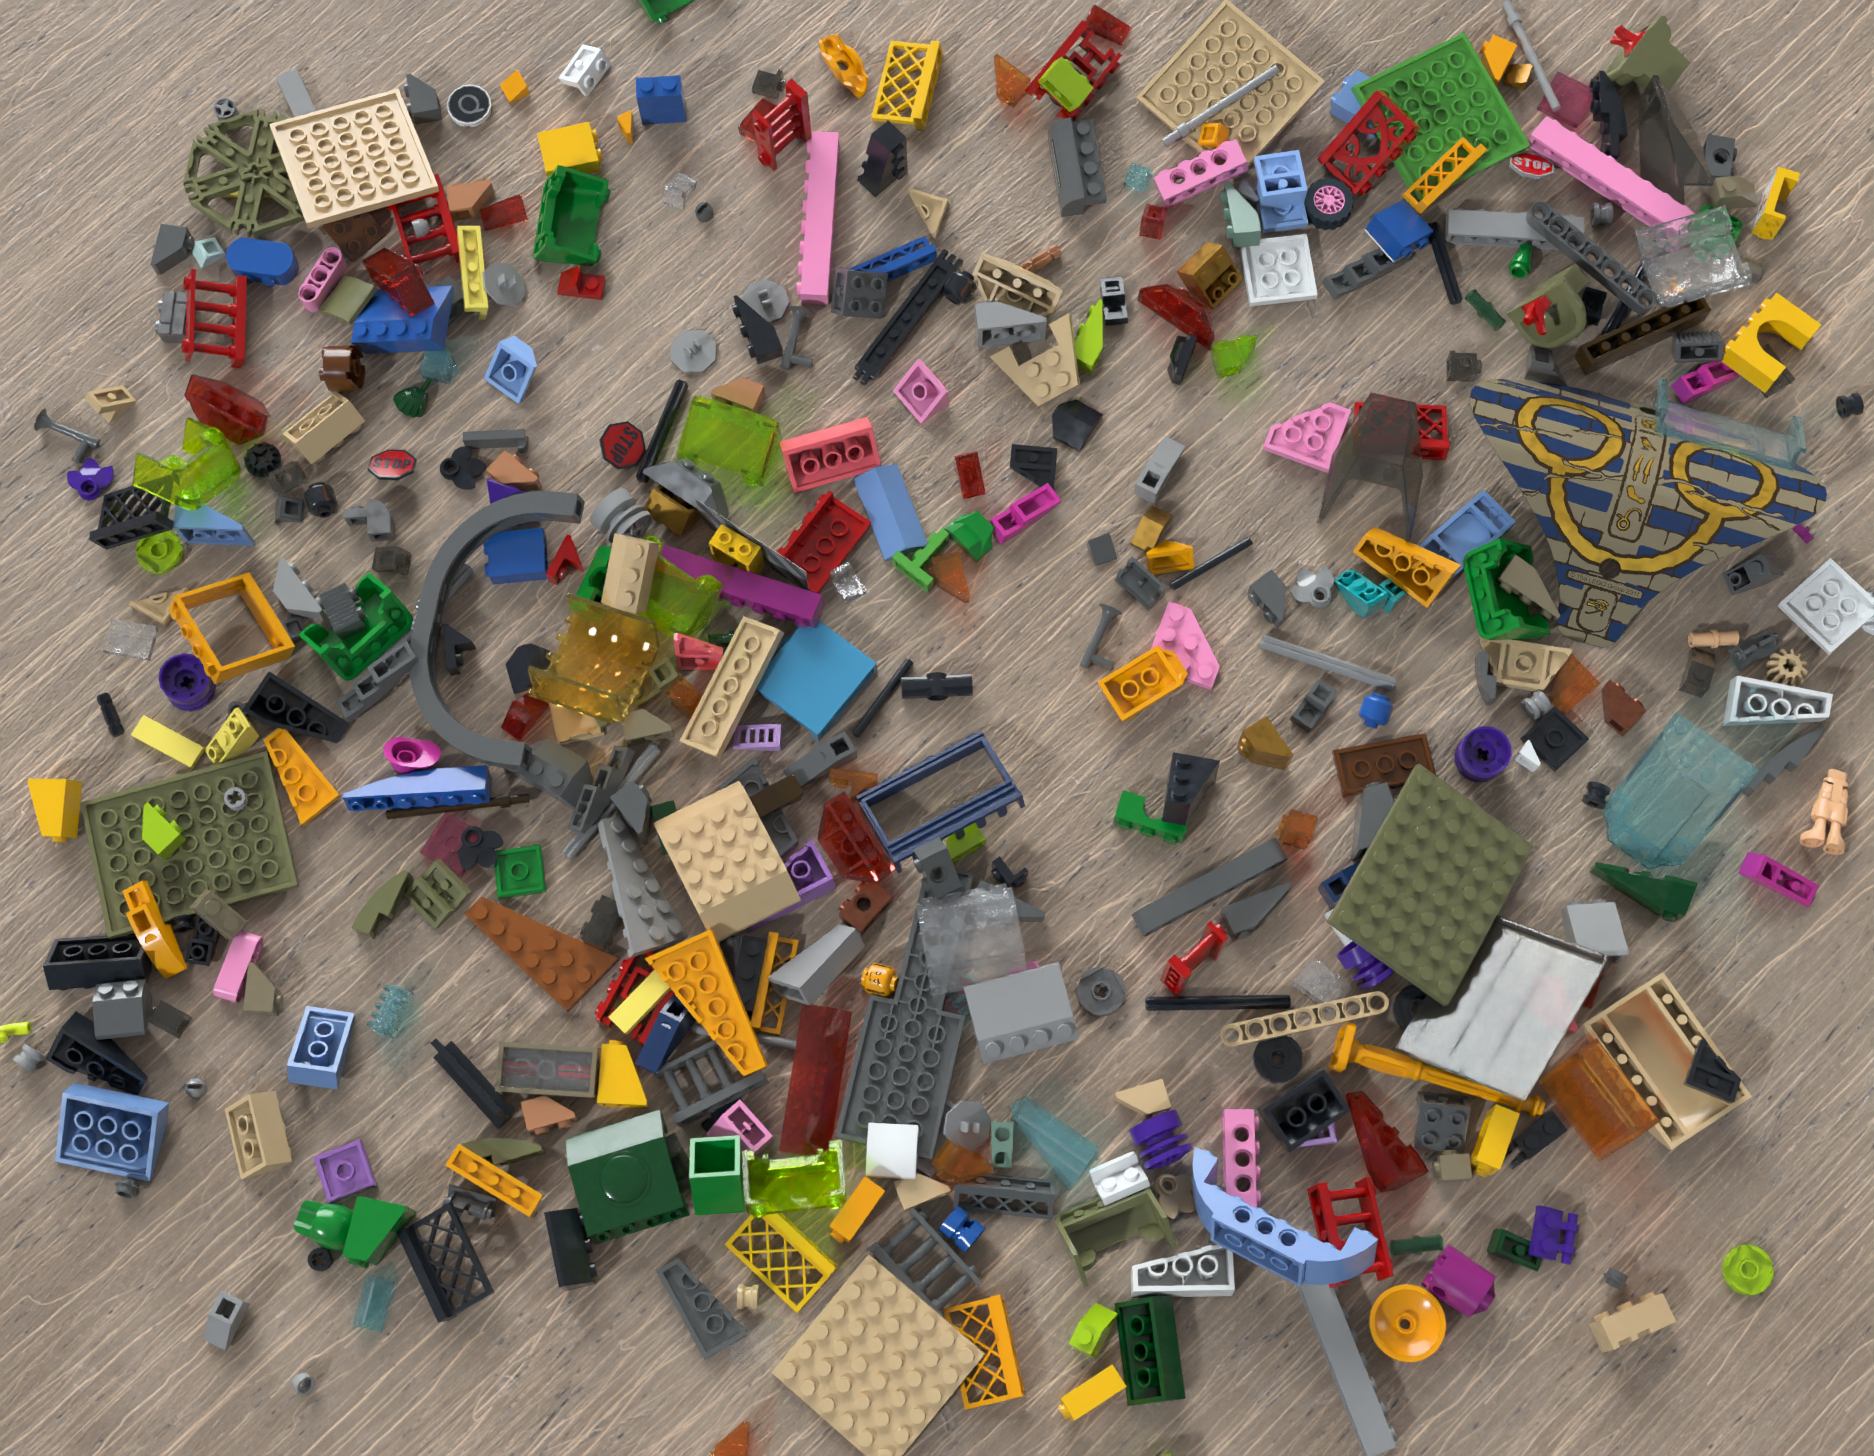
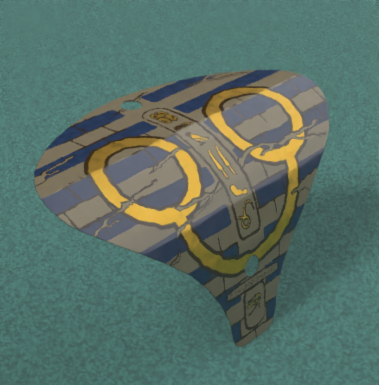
M1490 379L1477 383L1471 390L1470 407L1474 418L1519 486L1538 518L1549 543L1557 570L1560 594L1558 608L1560 617L1557 619V627L1563 636L1601 648L1613 645L1620 638L1630 620L1642 607L1672 583L1700 567L1797 526L1817 514L1826 502L1827 492L1825 485L1800 465L1748 440L1668 410L1605 393L1537 381ZM1639 408L1652 409L1659 415L1655 416L1644 413ZM1606 559L1616 560L1621 567L1619 575L1612 579L1603 577L1599 571L1601 562Z

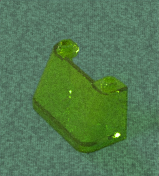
M693 396L676 457L677 459H690L695 464L700 460L738 472L747 485L764 487L779 448V442L782 440L780 425L769 417L702 396Z
M648 533L642 539L660 543L647 610L646 613H637V615L672 639H674V633L693 637L707 626L723 584L711 575H701L694 579L659 555L662 552L663 545L658 538Z
M829 1141V1148L823 1152L822 1148L817 1149L818 1155L769 1160L768 1154L763 1155V1159L755 1156L754 1150L742 1151L744 1199L747 1213L753 1217L760 1218L767 1214L821 1208H841L847 1202L842 1141Z

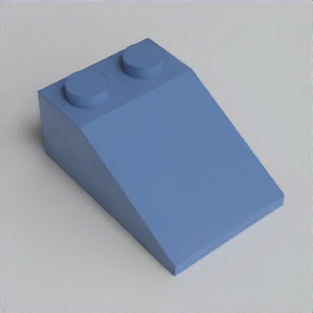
M187 498L184 501H176L173 528L185 543L254 546L255 541L243 525L196 499Z
M306 1006L287 1063L290 1083L338 1090L345 1067L355 1013Z

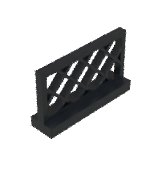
M168 474L105 494L98 529L90 531L89 540L107 550L173 530L174 521L169 519L168 515L176 477ZM165 484V488L162 490L161 493H159V490ZM148 489H150V491L147 493V495H146L144 498H142V496L145 494V492H146ZM132 494H134L133 497H132V498L129 500V502L126 504L125 502L127 501V499H128ZM155 495H156L157 498H156V499L154 500V502L149 506L148 504L151 502V500H152V499L155 497ZM117 499L115 504L111 507L112 501ZM140 501L139 505L132 511L133 507ZM161 505L160 512H157V508ZM123 506L124 508L121 510V512H120V513L117 515V517H116L115 514H116V513L119 511V509ZM146 509L145 513L142 516H139L143 512V510ZM129 513L130 516L127 518L126 521H123ZM111 519H113V522L109 526H107Z
M435 1038L430 1043L438 1051L433 1058L498 1129L517 1113L505 1098L495 1091V1087L453 1041L444 1046Z
M453 1203L444 1205L411 1226L404 1227L396 1232L438 1323L452 1320L457 1317V1314L495 1293ZM447 1211L451 1217L449 1228L439 1225L441 1215ZM423 1225L432 1227L429 1240L421 1237L418 1228ZM437 1229L448 1232L444 1245L434 1242ZM453 1234L460 1236L462 1240L460 1251L449 1247ZM432 1246L443 1249L439 1263L433 1261L430 1256ZM448 1251L458 1254L455 1268L444 1265ZM463 1257L471 1259L473 1265L470 1273L460 1270ZM443 1269L453 1272L450 1285L444 1284L440 1278ZM458 1274L469 1277L466 1290L455 1287ZM474 1279L481 1281L485 1292L479 1295L470 1293ZM453 1292L464 1295L461 1306L454 1308L451 1301Z

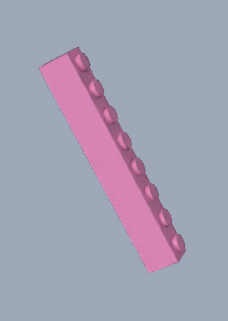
M1546 116L1531 134L1529 139L1531 149L1543 155L1555 165L1656 232L1662 233L1663 236H1666L1673 243H1676L1691 225L1695 213L1689 207L1681 205L1668 193H1663L1654 187L1651 182L1643 180L1633 170L1625 168L1613 157L1605 155L1595 145L1581 139L1575 132H1570L1557 120H1552Z
M812 131V140H807V153L811 154L810 160H806V173H809V180L804 181V193L808 195L807 200H803V214H806V220L801 222V234H805L804 241H800V254H803V261L798 263V275H802L801 282H797V295L801 296L802 304L829 305L840 146L839 132Z

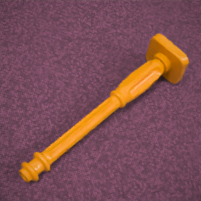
M1347 1021L1339 1028L1329 1065L1330 1073L1339 1074L1346 1069L1348 1063L1352 1064L1354 1061L1366 1068L1384 1074L1411 1078L1413 1081L1420 1079L1513 1107L1517 1113L1521 1110L1527 1111L1531 1117L1543 1113L1545 1101L1541 1100L1539 1095L1530 1097L1523 1090L1517 1093L1423 1065V1062L1420 1060L1416 1061L1390 1049L1361 1044L1358 1040L1354 1039L1357 1028L1354 1023Z

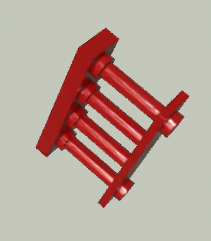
M792 78L785 84L786 98L765 117H762L756 110L752 113L758 160L763 166H769L773 171L777 169L776 155L795 138H801L805 143L812 138L808 93Z
M439 174L434 175L439 192L387 206L389 211L393 210L406 254L402 256L405 268H410L413 276L418 275L415 264L445 255L454 256L456 263H460L457 231ZM429 197L437 199L438 204H435L433 208L400 216L398 206ZM435 216L438 218L442 217L443 219L440 227L430 229L424 237L417 238L416 234L406 236L404 225L411 224L413 220H425ZM442 235L443 237L448 236L449 243H446V246L412 256L409 245Z
M191 269L189 275L184 277L183 290H187L186 336L182 340L181 352L185 353L186 362H190L194 352L228 356V359H231V367L241 368L245 360L247 276L237 275L234 283L230 285L196 280V269ZM195 289L229 294V296L233 297V304L222 305L195 301ZM195 310L228 314L229 317H232V324L224 326L195 322ZM194 331L228 335L229 338H232V345L224 347L194 343Z
M1209 921L1198 945L1184 958H1178L1174 954L1167 961L1160 980L1175 996H1179L1185 990L1192 971L1208 956L1214 961L1219 958L1228 940L1225 936L1227 933L1218 923L1214 925Z
M1365 1177L1355 1182L1356 1188L1330 1191L1327 1182L1317 1183L1307 1188L1318 1240L1323 1243H1330L1337 1250L1341 1251L1347 1240L1341 1241L1337 1226L1364 1223L1366 1231L1372 1233L1378 1239L1374 1264L1361 1274L1376 1272L1378 1281L1393 1277V1262L1389 1257L1375 1198L1376 1190L1372 1184L1371 1177ZM1359 1199L1362 1213L1340 1216L1334 1214L1332 1201ZM1350 1280L1329 1284V1288L1340 1287L1349 1283Z

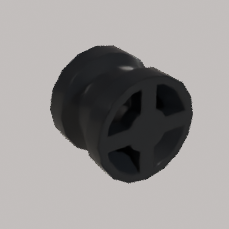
M1858 392L1851 393L1848 397L1844 395L1838 396L1836 399L1837 412L1842 419L1848 418L1851 414L1861 415L1864 411L1863 400Z
M1588 782L1586 786L1588 791L1587 794L1583 795L1582 802L1593 808L1604 809L1607 803L1605 798L1610 794L1611 789L1599 782Z

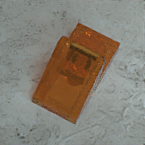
M679 676L665 692L672 700L671 705L691 719L702 698L701 694L682 676Z
M830 768L829 782L836 788L845 789L848 786H852L850 802L853 804L857 801L856 796L860 795L865 789L873 788L878 784V775L875 773Z

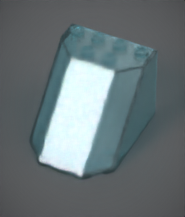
M1676 712L1653 737L1606 801L1607 803L1605 808L1602 809V813L1606 821L1608 841L1613 845H1617L1634 860H1638L1647 869L1682 865L1743 792L1759 769Z

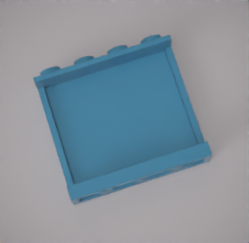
M818 621L816 628L809 626L808 628H802L796 625L794 634L791 637L787 636L781 643L782 648L777 654L774 653L754 693H760L811 732V736L820 741L877 671V663L825 624Z

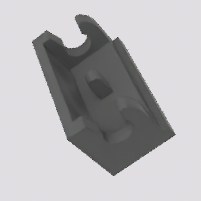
M1132 556L1127 561L1123 570L1119 569L1115 581L1149 611L1165 595L1166 586Z

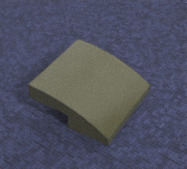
M343 275L318 311L324 316L335 317L340 323L352 325L375 294L377 288L360 279Z
M437 859L422 877L417 878L403 896L437 929L464 903L472 891L441 859Z

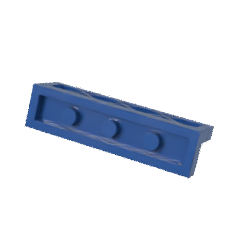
M923 236L849 269L887 273V282L934 262L937 259V250L933 243L929 244L926 236ZM922 244L924 245L923 248H920L913 252L915 247L920 246ZM899 254L903 255L902 257L893 260L894 256H897ZM878 263L883 264V265H881V266H879V267L873 269L874 265H876V264H878Z

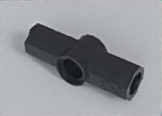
M933 672L923 677L901 678L902 699L927 698L931 701H941L954 696H973L972 674L947 675L942 672Z

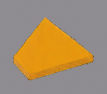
M1164 540L1146 553L1147 570L1153 575L1194 569L1193 547L1190 545Z

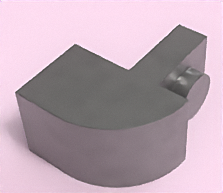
M367 499V508L352 506L351 509H344V519L349 526L367 525V534L372 542L395 540L394 520L386 506L381 502Z

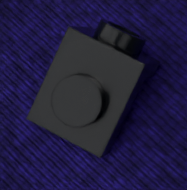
M1585 287L1582 301L1586 309V324L1598 326L1607 292Z
M1000 856L992 861L993 870H991L993 877L997 882L1002 881L1008 890L1013 886L1018 888L1027 881L1028 870L1026 867L1013 875Z

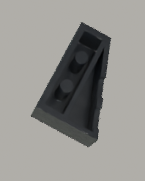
M887 120L871 134L866 154L869 156L867 162L864 161L862 163L863 174L859 175L857 179L875 198L894 181L902 179L908 170L907 138Z
M1173 752L1168 773L1162 822L1186 826L1198 808V804L1206 796L1210 786H1213L1215 783L1220 760Z

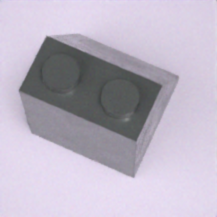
M1373 782L1366 785L1357 801L1351 852L1352 861L1364 857L1394 804L1388 783L1380 784V782Z

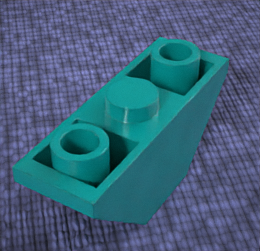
M1354 569L1345 571L1334 579V584L1352 611L1362 618H1366L1383 608L1389 597L1386 591Z

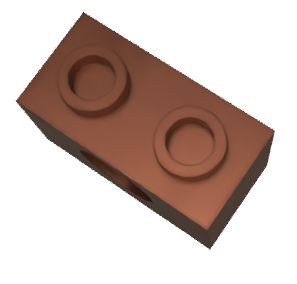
M872 878L867 882L862 881L855 889V896L851 900L847 898L839 907V919L849 927L856 928L861 933V937L893 902L892 895ZM861 901H867L871 904L870 908L866 911L859 910L857 906Z

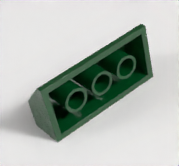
M1152 1296L1114 1303L1115 1312L1118 1313L1116 1319L1124 1381L1127 1386L1125 1389L1128 1406L1186 1399L1172 1296Z

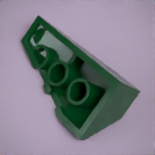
M1596 862L1590 868V873L1669 922L1679 921L1686 915L1698 884L1665 875L1664 878H1654L1648 871L1634 872L1633 874L1629 873V869L1626 867Z

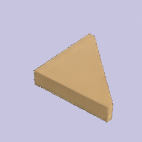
M910 188L909 195L930 234L936 239L949 204V199Z
M184 587L178 591L149 596L147 599L135 602L130 601L128 605L167 627L172 619L169 607L173 597L190 590Z

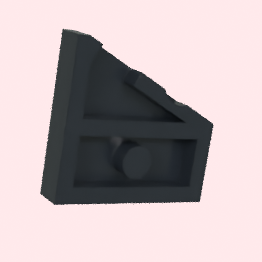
M1012 444L1010 469L1039 487L1048 483L1054 490L1058 448Z
M1700 1039L1683 1085L1727 1103H1734L1741 1078L1726 1066V1063L1720 1056H1716L1709 1049L1705 1040Z

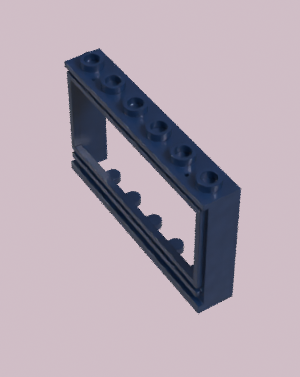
M983 731L969 735L965 740L956 745L948 746L944 751L927 757L923 762L906 768L902 773L883 780L881 784L865 789L860 795L856 796L862 813L898 873L902 872L901 861L911 856L913 860L916 859L913 849L938 837L943 842V839L952 834L958 840L962 839L965 836L964 828L973 823H976L978 828H983L986 825L985 817L994 812H997L999 817H1004L1007 814L1006 806L1015 801L1020 808L1025 807L1022 793L1011 779L984 736ZM982 748L985 750L1003 779V783L889 842L869 807Z

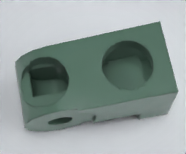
M991 1121V1168H1011L1014 1122Z

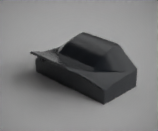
M1177 336L1170 353V363L1167 368L1172 383L1181 385L1196 346V336Z

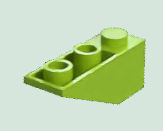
M1101 299L1098 300L1095 306L1091 305L1086 316L1088 317L1086 323H1081L1076 333L1078 337L1075 341L1078 369L1092 375L1102 357L1103 317Z

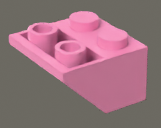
M740 1099L717 1120L705 1135V1137L740 1135L743 1168L774 1141L771 1133Z

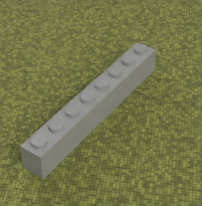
M1304 1283L1301 1287L1297 1286L1363 1456H1375L1396 1448L1397 1435L1392 1426L1388 1427L1385 1419L1388 1416L1386 1407L1382 1401L1379 1402L1375 1394L1378 1391L1376 1382L1373 1377H1369L1365 1369L1368 1367L1366 1357L1363 1352L1359 1353L1356 1343L1359 1342L1356 1332L1353 1328H1349L1346 1321L1349 1318L1347 1309L1344 1304L1339 1303L1336 1296L1339 1294L1338 1287L1329 1288V1284L1315 1285Z

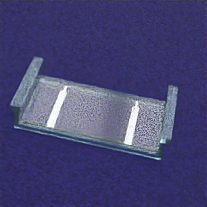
M1660 377L1657 379V394L1653 402L1656 414L1655 432L1791 471L1794 469L1800 452L1805 453L1807 450L1801 417L1793 415L1786 434L1668 401L1667 379Z

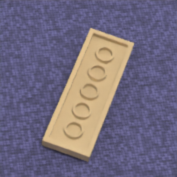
M743 616L680 739L681 743L721 759L784 635L781 630Z

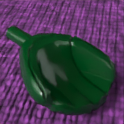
M427 377L421 388L407 387L397 392L393 396L397 409L406 416L413 418L422 417L428 402V393L425 391L433 379Z

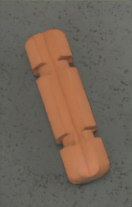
M1053 245L1048 248L1049 251L1045 250L1031 258L1030 262L1026 261L1020 267L1034 273L1033 270L1037 271L1051 263L1052 259L1056 260L1061 257V250L1057 245Z

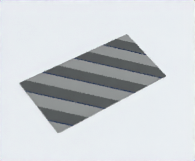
M696 499L701 523L715 532L722 524L759 545L762 549L765 565L798 587L809 591L805 570Z

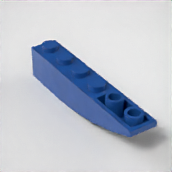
M487 765L417 771L390 777L343 794V800L349 811L357 812L372 809H407L421 806L433 807L437 805L455 806L457 804L488 803L491 796L492 777Z

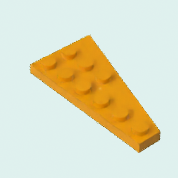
M714 930L705 931L645 958L658 972L660 978L673 990L676 997L692 1016L705 1028L713 1041H716L725 1052L724 1054L743 1076L768 1067Z

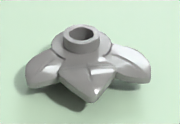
M1327 566L1322 567L1316 575L1306 569L1299 568L1296 578L1298 586L1290 589L1292 596L1301 603L1310 602L1311 605L1317 608L1327 606L1331 601L1330 589L1334 584V578ZM1321 594L1323 599L1318 600L1315 595Z

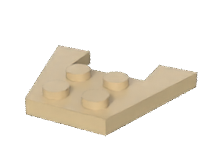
M1069 313L1049 324L1058 345L1022 365L1019 364L1010 346L990 356L1038 407H1042L1080 386L1072 318Z

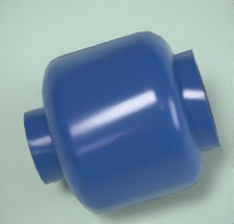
M1372 692V695L1364 697L1358 714L1360 718L1365 720L1364 725L1377 729L1378 725L1385 726L1388 724L1393 710V705L1389 702L1390 698Z

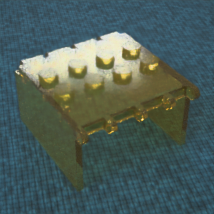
M568 593L566 598L571 616H566L564 621L570 627L566 634H557L556 639L561 642L557 652L547 653L546 658L551 661L547 671L529 666L528 672L533 688H529L527 694L614 724L615 721L624 722L631 708L629 705L633 704L640 690L638 685L641 686L648 674V666H652L658 654L657 649L660 644L655 621Z

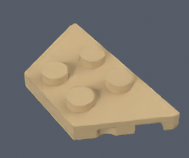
M1480 636L1483 652L1489 653V670L1492 676H1497L1496 685L1529 691L1540 690L1543 692L1572 653V649L1511 639L1487 640Z

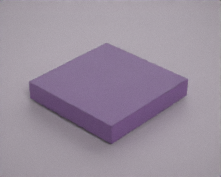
M361 1139L313 1157L328 1204H333L377 1187Z

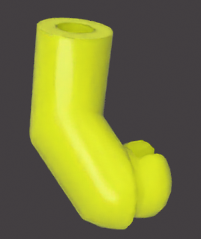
M30 1022L0 1026V1043L7 1042L8 1036L31 1034Z

